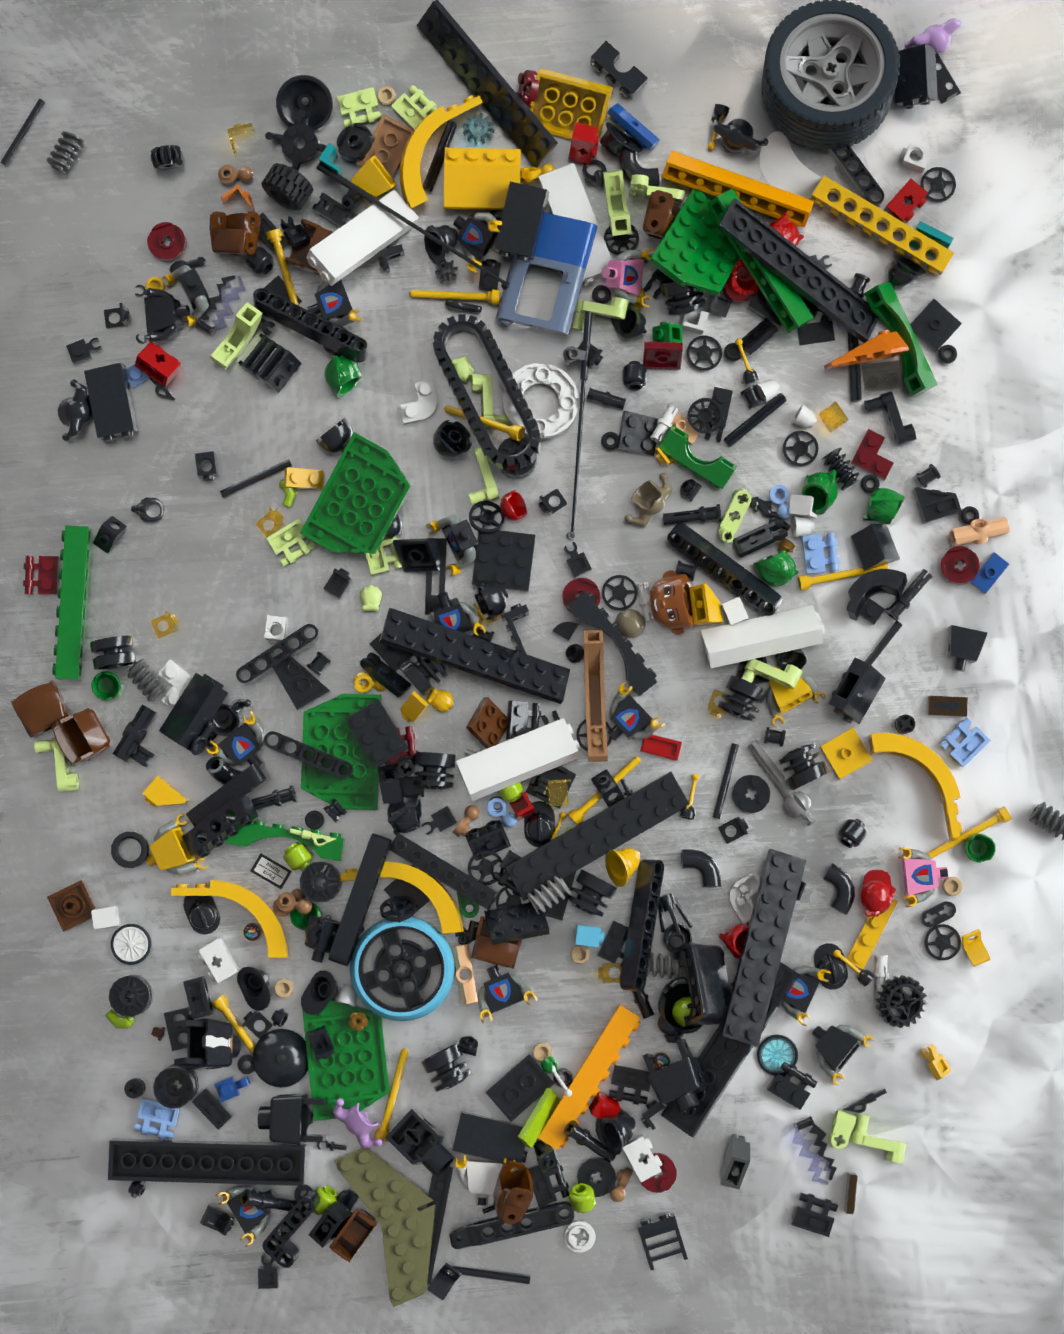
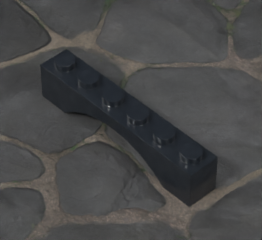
M583 592L566 607L578 621L588 623L603 630L614 641L624 661L625 681L630 687L632 686V690L637 696H641L657 683L655 679L657 675L651 668L647 669L643 664L645 660L639 653L635 654L631 649L633 647L632 643L627 638H622L619 634L621 630L616 623H610L607 619L609 614L603 607L599 609L595 604L597 599L591 592L589 594Z

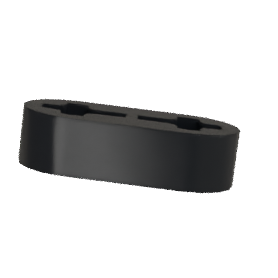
M948 901L939 903L922 912L920 916L921 923L926 927H934L952 918L956 913V907ZM944 905L951 907L950 915L947 913L940 915L939 912L944 910ZM927 913L929 915L937 914V917L932 919V924L925 922Z

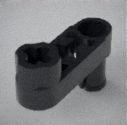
M892 391L880 394V397L864 401L867 413L879 408L885 409L897 445L917 439L912 424L903 426Z

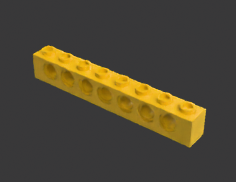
M825 175L811 196L816 205L820 207L826 206L830 209L829 212L837 217L841 215L846 218L845 221L851 226L855 227L858 225L863 228L861 231L866 235L872 236L873 234L879 238L878 241L881 244L893 246L895 252L902 256L908 255L911 257L910 260L919 266L921 264L928 267L927 271L934 275H937V273L941 275L954 255V252ZM834 193L837 195L838 200L830 202L827 196ZM846 203H851L854 206L852 212L845 211L844 205ZM868 213L870 220L867 222L862 221L860 214ZM882 222L887 228L885 231H879L876 224ZM900 232L903 239L901 241L894 240L893 233ZM909 243H918L919 249L912 251L909 248ZM928 251L933 252L935 259L932 261L927 260L925 253Z

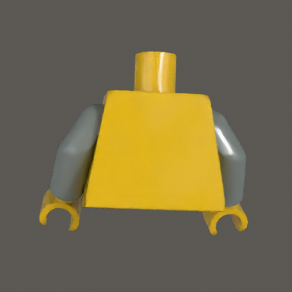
M802 673L793 690L769 681L770 687L767 689L766 704L770 715H773L772 723L776 727L774 722L776 718H780L782 724L784 723V719L778 714L779 711L782 715L810 698L815 703H819L817 700V695L819 694L822 699H825L826 696L824 693L818 692V687L810 676Z
M179 814L176 821L172 820L158 829L154 837V843L150 845L152 854L146 857L149 866L158 865L160 870L166 869L169 873L178 875L195 871L196 868L205 869L207 867H200L198 865L199 861L205 860V858H199L196 863L192 862L195 861V858L190 855L182 838L184 833L181 827L188 824V820L184 823L179 822V819L185 816L184 814Z

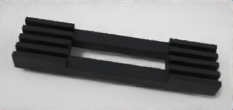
M430 538L440 541V594L445 592L447 539ZM426 571L425 615L433 612L432 606L439 604L437 595H431L432 571Z

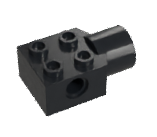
M411 1109L385 1137L412 1165L418 1166L423 1164L435 1177L441 1175L455 1159L442 1145L444 1136L415 1109Z

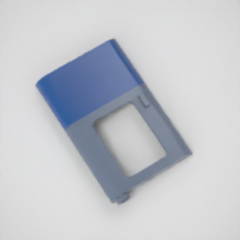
M545 212L534 260L522 261L518 260L515 255L512 257L506 279L510 286L506 290L503 289L496 319L499 320L498 323L504 326L517 323L568 335L598 226L590 222ZM530 264L563 271L554 310L549 321L516 313L527 267Z

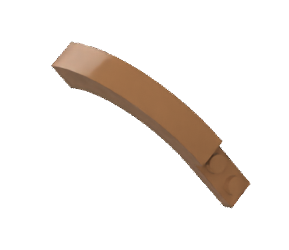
M583 630L588 762L608 761L604 695L603 630Z

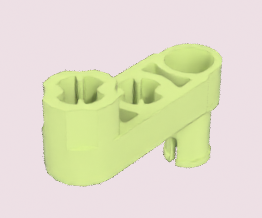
M612 297L610 305L577 300L571 328L583 331L585 311H591L595 315L625 320L629 300Z
M472 374V391H481V417L511 426L506 415H495L493 413L492 375Z
M481 447L474 449V453L485 487L476 492L468 493L472 505L487 499L490 501L500 498L488 463L489 461L487 456H484Z
M740 488L733 492V497L719 524L718 535L723 541H733L734 534L751 503V495L745 488ZM744 494V496L746 497V499H745V500L742 499V500L740 501L739 498H738V496H739V495L742 496V495ZM735 511H738L737 515H739V517L731 520V516L729 515L730 512L734 513ZM730 532L728 537H724L726 533Z
M756 659L748 660L741 679L752 683L755 676L759 675L793 690L803 671L794 665L788 664L785 670L782 671Z
M56 739L35 741L36 753L52 751L54 753L58 792L78 791L77 773L68 774L67 758L62 753Z
M858 1113L855 1130L852 1131L850 1142L887 1150L885 1160L903 1163L906 1144L868 1135L866 1130L870 1116Z

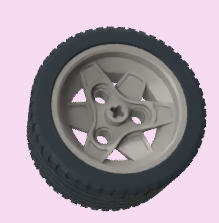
M823 0L821 2L808 3L806 6L799 7L798 10L795 9L790 15L788 14L779 23V26L775 28L774 33L770 37L766 49L761 82L763 104H765L769 118L772 119L773 124L777 126L778 130L782 131L786 137H790L792 141H797L800 145H806L805 147L809 148L814 147V149L818 150L819 148L822 150H836L837 148L843 149L846 146H853V144H858L861 140H865L869 135H872L875 129L877 130L880 124L883 123L889 112L899 77L900 56L898 54V46H896L895 38H893L891 31L888 30L887 25L883 24V21L880 18L878 19L876 14L871 13L867 8H862L863 6L855 5L852 2L848 3L844 0ZM808 49L809 56H801ZM856 55L862 60L863 64L853 63ZM837 59H843L845 62L839 63ZM812 71L815 75L810 76L806 72ZM795 77L802 79L806 84L803 92L797 85ZM864 85L861 91L854 96L852 87ZM834 90H840L842 93L836 94ZM828 97L836 105H825L820 102Z

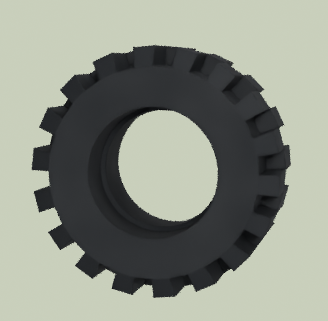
M279 163L273 164L261 182L264 191L274 201L296 211H300L314 190L311 183L301 173Z

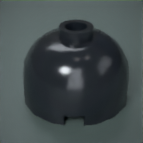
M343 418L315 441L328 453H337L339 451L343 453L353 434V428L348 420Z
M446 420L436 429L433 435V445L436 451L444 458L457 459L466 454L472 446V442L470 443L469 439L471 435L460 422L455 421L453 423L449 422L450 420Z
M484 581L474 585L473 590L477 589L478 593L474 595L482 614L487 613L489 616L486 619L492 620L500 616L507 605L506 598H508V593L504 587L501 588L494 581Z

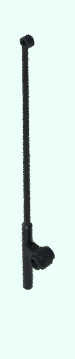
M319 163L317 165V170L349 189L342 198V206L344 208H354L358 204L359 195L501 282L502 289L506 290L509 288L510 283L499 278L378 201L376 197L324 164Z
M585 311L582 350L571 346L563 351V357L567 362L581 361V393L571 532L566 534L569 540L575 538L586 380H588L593 314L591 311Z

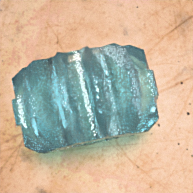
M473 113V119L467 117L466 122L468 124H463V129H465L463 135L469 136L468 142L474 140V145L476 146L478 141L485 145V139L491 141L490 135L495 133V130L492 129L494 122H489V116L483 119V113H480L479 117H476V114ZM477 126L481 127L480 132H476Z

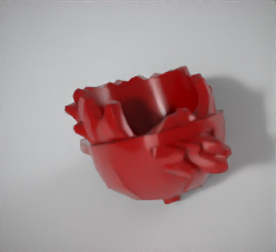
M742 259L736 262L724 288L725 294L737 302H743L751 294L758 293V285Z
M871 870L864 876L861 889V904L866 910L865 915L867 917H878L879 914L884 913L890 908L895 897L896 888L892 886L891 877L884 870Z

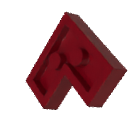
M868 429L851 464L885 481L894 462L877 454L885 437Z

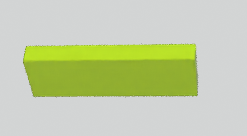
M546 1088L518 1135V1138L526 1147H533L560 1101V1098L552 1089Z

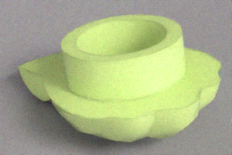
M467 355L451 359L461 381L467 383L471 380L474 369L467 361Z
M369 585L360 591L363 612H379L378 605L381 601L382 593L378 587Z

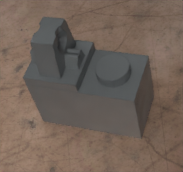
M733 1134L720 1169V1185L740 1189L750 1164V1143L745 1141V1136Z

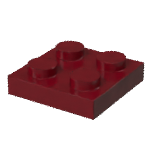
M657 341L644 342L643 365L647 369L681 370L683 343L674 341L668 343Z

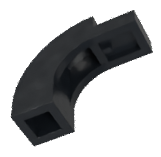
M878 569L858 578L848 591L850 601L847 604L846 610L848 611L849 618L857 621L865 602L875 594L887 593L901 597L907 584L906 573L893 569Z

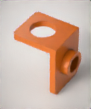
M239 185L221 196V200L225 204L240 193L252 211L255 210L250 202L253 200L247 190L243 192Z

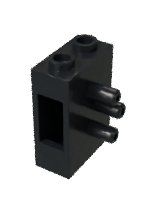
M922 44L899 50L900 69L895 89V104L902 106L903 109H912L914 105H929L931 101L938 100L935 48Z
M855 657L847 672L843 673V679L837 689L832 692V698L828 703L834 708V713L850 724L852 721L858 724L861 723L886 679L872 665Z

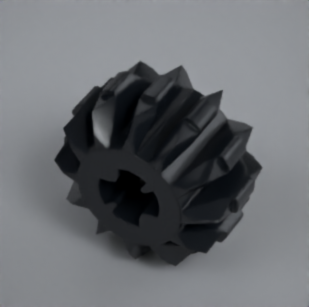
M161 145L151 150V161L155 168L167 169L178 167L183 163V154L178 145Z

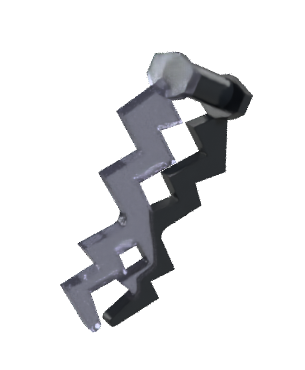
M235 275L221 278L223 284H216L220 295L209 298L211 304L206 311L217 310L215 302H222L224 309L214 311L218 320H212L213 327L203 322V320H209L205 311L197 320L196 328H200L214 337L216 331L228 327L224 316L233 314L229 301L240 299L237 292L246 290L240 276H238L239 287L230 288L232 286L229 284V281L236 278ZM230 288L231 294H225L224 289Z
M810 1116L803 1121L793 1123L795 1133L792 1143L803 1145L799 1156L813 1159L808 1171L815 1172L812 1181L828 1184L826 1180L819 1178L823 1168L818 1165L820 1161L826 1163L823 1171H830L829 1180L831 1181L837 1167L832 1166L835 1159L824 1156L828 1144L822 1140L827 1133L819 1128ZM811 1125L813 1126L809 1133L818 1134L813 1144L820 1147L817 1153L809 1151L813 1141L803 1139L806 1133H801L799 1130Z

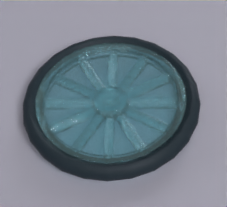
M771 1035L759 1045L757 1058L761 1068L768 1074L775 1076L776 1073L784 1075L786 1071L781 1069V1065L783 1062H786L789 1065L793 1064L796 1066L798 1051L794 1042L788 1037Z

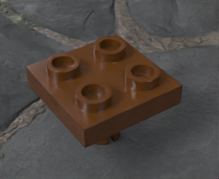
M483 697L466 728L488 749L498 745L507 729V716L489 697Z
M83 880L47 896L63 932L91 919V911L96 909Z

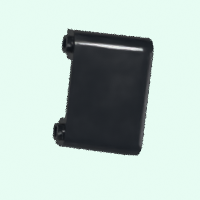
M696 942L685 943L673 949V960H680V967H685L692 1002L687 1005V1008L690 1009V1014L684 1017L685 1026L723 1024L731 995L724 961V951L719 945Z

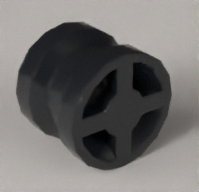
M904 714L895 720L894 727L898 733L907 734L914 730L915 720L912 716Z
M138 745L136 753L132 754L130 758L147 768L149 765L148 761L155 754Z
M537 776V783L531 790L549 798V791L554 787L555 783L544 777Z
M335 798L332 800V804L323 808L335 823L341 815L347 813Z
M139 1078L129 1080L124 1087L125 1094L133 1099L143 1095L146 1089L144 1081Z

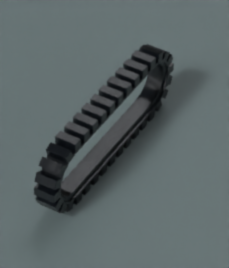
M458 314V321L455 320L454 316L447 318L448 325L442 322L438 326L439 332L435 331L433 337L436 360L439 366H441V370L444 376H446V380L449 386H451V390L484 456H487V460L492 465L496 463L497 468L504 470L506 464L508 471H516V464L519 465L520 469L526 468V460L533 463L536 459L535 453L539 454L540 431L525 398L523 399L520 388L518 389L515 378L513 379L510 368L508 369V365L505 359H503L495 339H493L490 329L487 330L486 324L482 320L478 322L477 317L470 315L468 321L465 314ZM462 330L470 331L480 339L529 436L527 446L520 453L504 455L494 447L446 351V343L454 333Z

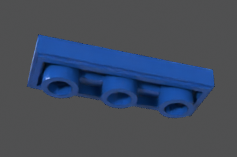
M617 103L608 110L607 113L611 116V120L624 127L628 135L634 136L639 140V144L642 147L651 149L660 141L657 136L620 104Z

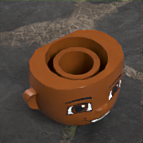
M670 570L665 572L663 577L652 586L650 591V608L654 620L659 626L680 635L684 634L685 628L694 626L689 590L691 584L687 575H676L675 571Z

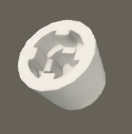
M769 379L757 383L756 391L759 397L766 403L778 395L780 386L776 380Z
M801 405L792 423L807 429L808 427H813L817 418L814 417L815 414L811 410Z
M793 516L791 524L793 537L810 535V532L814 531V522L806 517Z
M344 984L343 987H340L335 1002L346 1003L356 1007L357 995L353 985Z

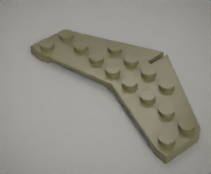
M361 1148L334 1160L339 1172L382 1226L388 1290L392 1306L396 1307L423 1295L427 1290L436 1204L421 1211L418 1208L434 1200L369 1148Z

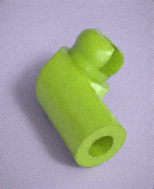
M284 479L279 482V487L286 494L282 505L291 508L297 492L295 488H285Z
M112 1009L105 1014V1017L115 1028L128 1029L134 1023L133 1017H118Z

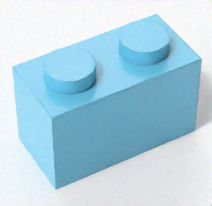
M577 924L576 945L599 947V943L603 944L604 932L601 931L600 927Z

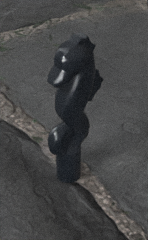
M758 497L751 498L750 506L753 508L754 513L759 508L764 517L770 518L769 523L782 520L777 512L771 511V501H764ZM783 521L784 527L782 529L788 531L791 525Z

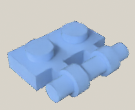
M827 533L828 541L823 542L822 534L802 536L806 575L825 573V565L830 564L832 572L839 571L838 563H840V558L837 557L836 546H838V541L835 540V533ZM829 547L830 558L824 559L823 548Z
M967 717L962 722H959L956 728L950 734H947L940 743L944 750L949 745L954 748L949 755L962 768L991 741L978 727L970 731L967 727L972 722ZM963 733L966 737L958 743L955 739Z
M142 1098L137 1118L144 1119V1123H136L134 1130L140 1131L143 1135L151 1134L158 1136L159 1139L164 1140L167 1138L172 1140L174 1132L168 1131L167 1127L168 1125L176 1126L180 1108H167L158 1101ZM151 1121L161 1123V1127H152L150 1123Z

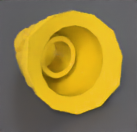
M632 848L610 850L606 855V870L610 879L616 886L623 887L628 879L632 877L640 863V852L632 850Z

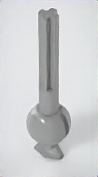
M756 740L751 743L748 748L785 796L784 804L787 813L793 817L801 816L803 820L807 821V825L810 826L816 820L811 818V813L808 811L811 808L809 796L801 791L795 792L759 742Z

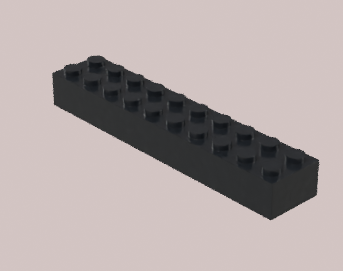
M113 1138L109 1141L108 1180L304 1186L306 1183L307 1144Z

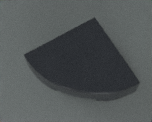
M563 622L557 625L552 632L569 641L578 624Z

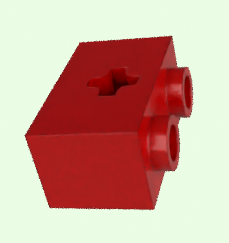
M581 123L575 124L569 160L590 164L592 157L596 158L600 136L597 135V127Z
M910 178L886 205L884 211L898 220L908 223L915 215L913 211L916 207L920 209L927 201L925 197L928 192ZM909 200L910 204L906 206L904 202Z
M149 342L137 355L134 366L163 387H166L179 373L181 363L177 358L166 353L159 345Z

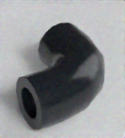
M631 149L622 150L618 153L621 170L630 182L632 175H645L649 177L648 186L659 187L658 168L647 169L641 167L638 163L637 152Z
M219 756L210 758L206 763V770L223 785L242 772L227 765Z
M681 849L682 869L693 868L698 870L702 876L703 888L722 887L719 866L710 855L700 850Z
M832 863L823 877V880L832 884L836 890L835 898L830 906L847 915L855 898L854 883L848 873Z

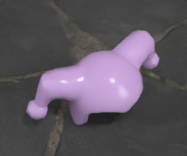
M952 18L942 25H931L922 34L916 35L910 41H907L904 47L907 49L912 46L927 44L935 48V53H942L950 45V35L957 28L961 27L962 23L960 20Z
M341 1098L337 1099L333 1114L346 1125L349 1132L356 1135L362 1148L382 1146L383 1140L381 1138H377L374 1141L370 1139L369 1134L378 1125V1122L375 1121L371 1124L366 1112H359V1103L350 1109H343L344 1100Z

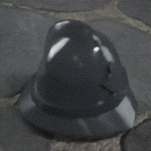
M430 225L425 230L452 248L457 243L458 232L455 228L449 227V225H441V227ZM424 235L425 250L429 258L435 265L442 263L450 251Z
M894 254L888 271V282H891L893 289H900L927 273L921 266L913 263L910 259Z
M619 1114L615 1117L611 1116L610 1118L603 1117L601 1120L602 1138L607 1148L613 1155H619L635 1130V1119L625 1114Z

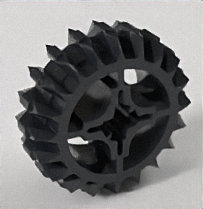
M900 975V977L893 976V981L887 979V985H881L883 988L882 992H877L880 998L875 999L876 1002L880 1003L876 1006L877 1010L880 1011L879 1016L883 1018L884 1022L889 1023L893 1027H910V1022L916 1024L915 1018H922L920 1012H925V1009L922 1007L928 1004L927 1001L923 1000L927 996L926 993H923V986H920V983L910 976L907 978L904 975ZM903 987H908L912 994H906L903 991ZM891 1009H897L900 1016H894Z

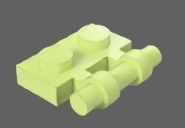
M413 85L409 89L413 95L409 98L404 93L391 105V108L414 130L428 113L435 111L437 108L433 101L430 102L424 96L425 93L421 89L418 90ZM417 101H420L425 106L422 110L415 104Z
M374 87L337 96L342 116L350 115V119L343 120L345 127L354 126V123H373L381 118L380 111L372 112L373 108L379 107ZM362 111H366L367 113L365 115H361L358 117H356L355 113Z
M300 519L295 520L266 538L276 555L282 552L285 553L286 556L280 559L283 566L288 563H294L295 559L303 554H309L310 550L316 547L313 541L305 544L303 539L306 537L300 534L303 528ZM299 543L300 548L291 553L288 548Z
M394 536L393 539L387 538L383 540L376 554L366 553L371 575L390 571L388 563L394 562L395 569L402 568L393 545V540H398L397 537ZM384 546H390L391 556L386 557Z

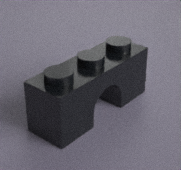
M605 41L591 56V66L596 72H602L605 75V79L611 85L615 84L624 97L633 99L647 84L648 77L635 66L627 72L617 71L614 64L619 59L620 52Z

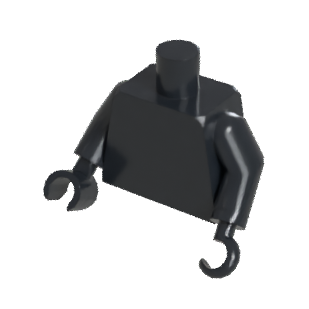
M143 285L135 287L141 288L143 291L142 294L135 293L136 297L139 298L147 295L144 298L148 335H144V341H141L138 338L139 334H137L136 340L138 343L144 344L147 340L154 342L169 339L177 329L182 327V317L190 316L189 306H181L180 301L174 299L172 294L161 289H145Z
M310 915L308 928L305 930V946L314 949L311 958L313 961L322 963L325 952L330 953L340 922L331 919V915L323 917ZM362 926V929H361L360 934L363 933V931H364V927H363V926Z

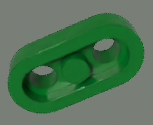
M457 892L461 914L466 918L475 917L479 912V904ZM467 905L473 906L472 912L466 911Z

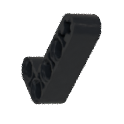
M314 1191L306 1192L263 1242L262 1247L265 1253L284 1268L291 1267L299 1257V1249L289 1238L319 1205L320 1197ZM309 1201L311 1204L306 1208L304 1205ZM294 1213L298 1214L300 1216V1219L296 1218L294 1216ZM282 1227L287 1228L288 1232H285ZM271 1240L274 1241L277 1244V1246L273 1245L271 1243ZM285 1253L289 1254L292 1259L288 1258Z

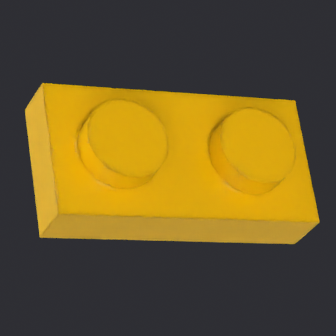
M287 467L285 468L284 487L322 490L324 470Z

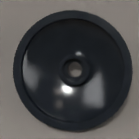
M297 75L289 78L280 87L276 97V108L281 120L287 126L301 124L302 118L298 116L299 110L310 112L308 125L317 130L330 118L333 109V99L329 88L320 79L310 75ZM304 97L308 98V99H309V102H308V103H304V102L302 101V98H304Z
M275 1029L264 1034L256 1043L252 1055L253 1067L258 1077L266 1084L280 1088L289 1087L299 1082L309 1069L306 1041L303 1037L288 1029ZM281 1054H284L286 1056V1060L284 1062L279 1061V1056Z

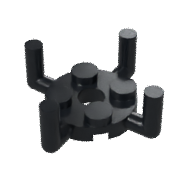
M299 110L298 116L302 118L301 124L289 126L283 135L272 132L265 134L266 139L281 142L283 153L293 160L291 168L298 172L300 162L309 161L318 151L323 152L327 145L320 144L317 133L308 125L310 112L305 110ZM302 137L305 140V146L300 149L297 147L296 141Z

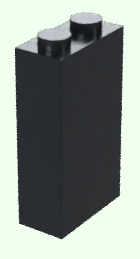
M510 181L501 218L502 225L499 227L500 231L498 232L494 248L499 252L500 256L510 257V255H515L518 260H534L550 193L547 189Z
M116 363L85 370L84 374L97 438L104 440V442L114 441L115 437L122 436V438L134 436L133 433L138 432V426L126 366L122 363Z
M195 673L159 729V732L191 751L192 742L202 734L206 724L212 720L228 695V692L222 689L224 685L205 673L203 676Z
M461 1111L452 1151L502 1163L505 1158H507L506 1162L515 1160V1162L525 1163L528 1151H524L525 1144L518 1138L524 1125Z

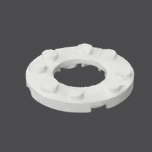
M534 363L520 368L513 374V379L515 378L518 389L520 388L522 394L528 387L534 384H545L554 389L558 395L559 406L555 414L547 419L535 418L541 439L557 436L572 424L578 411L579 395L576 385L566 372L554 365ZM504 389L503 409L506 418L511 425L523 426Z

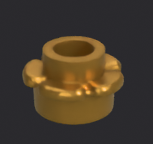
M783 538L781 541H778V544H780L778 548L780 550H785L787 553L794 552L793 549L796 545L790 540Z
M354 1012L350 1015L349 1026L351 1028L361 1031L367 1026L368 1019L363 1012Z

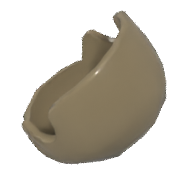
M634 609L623 610L615 619L616 625L621 630L620 635L624 637L636 638L644 632L646 627L644 617Z

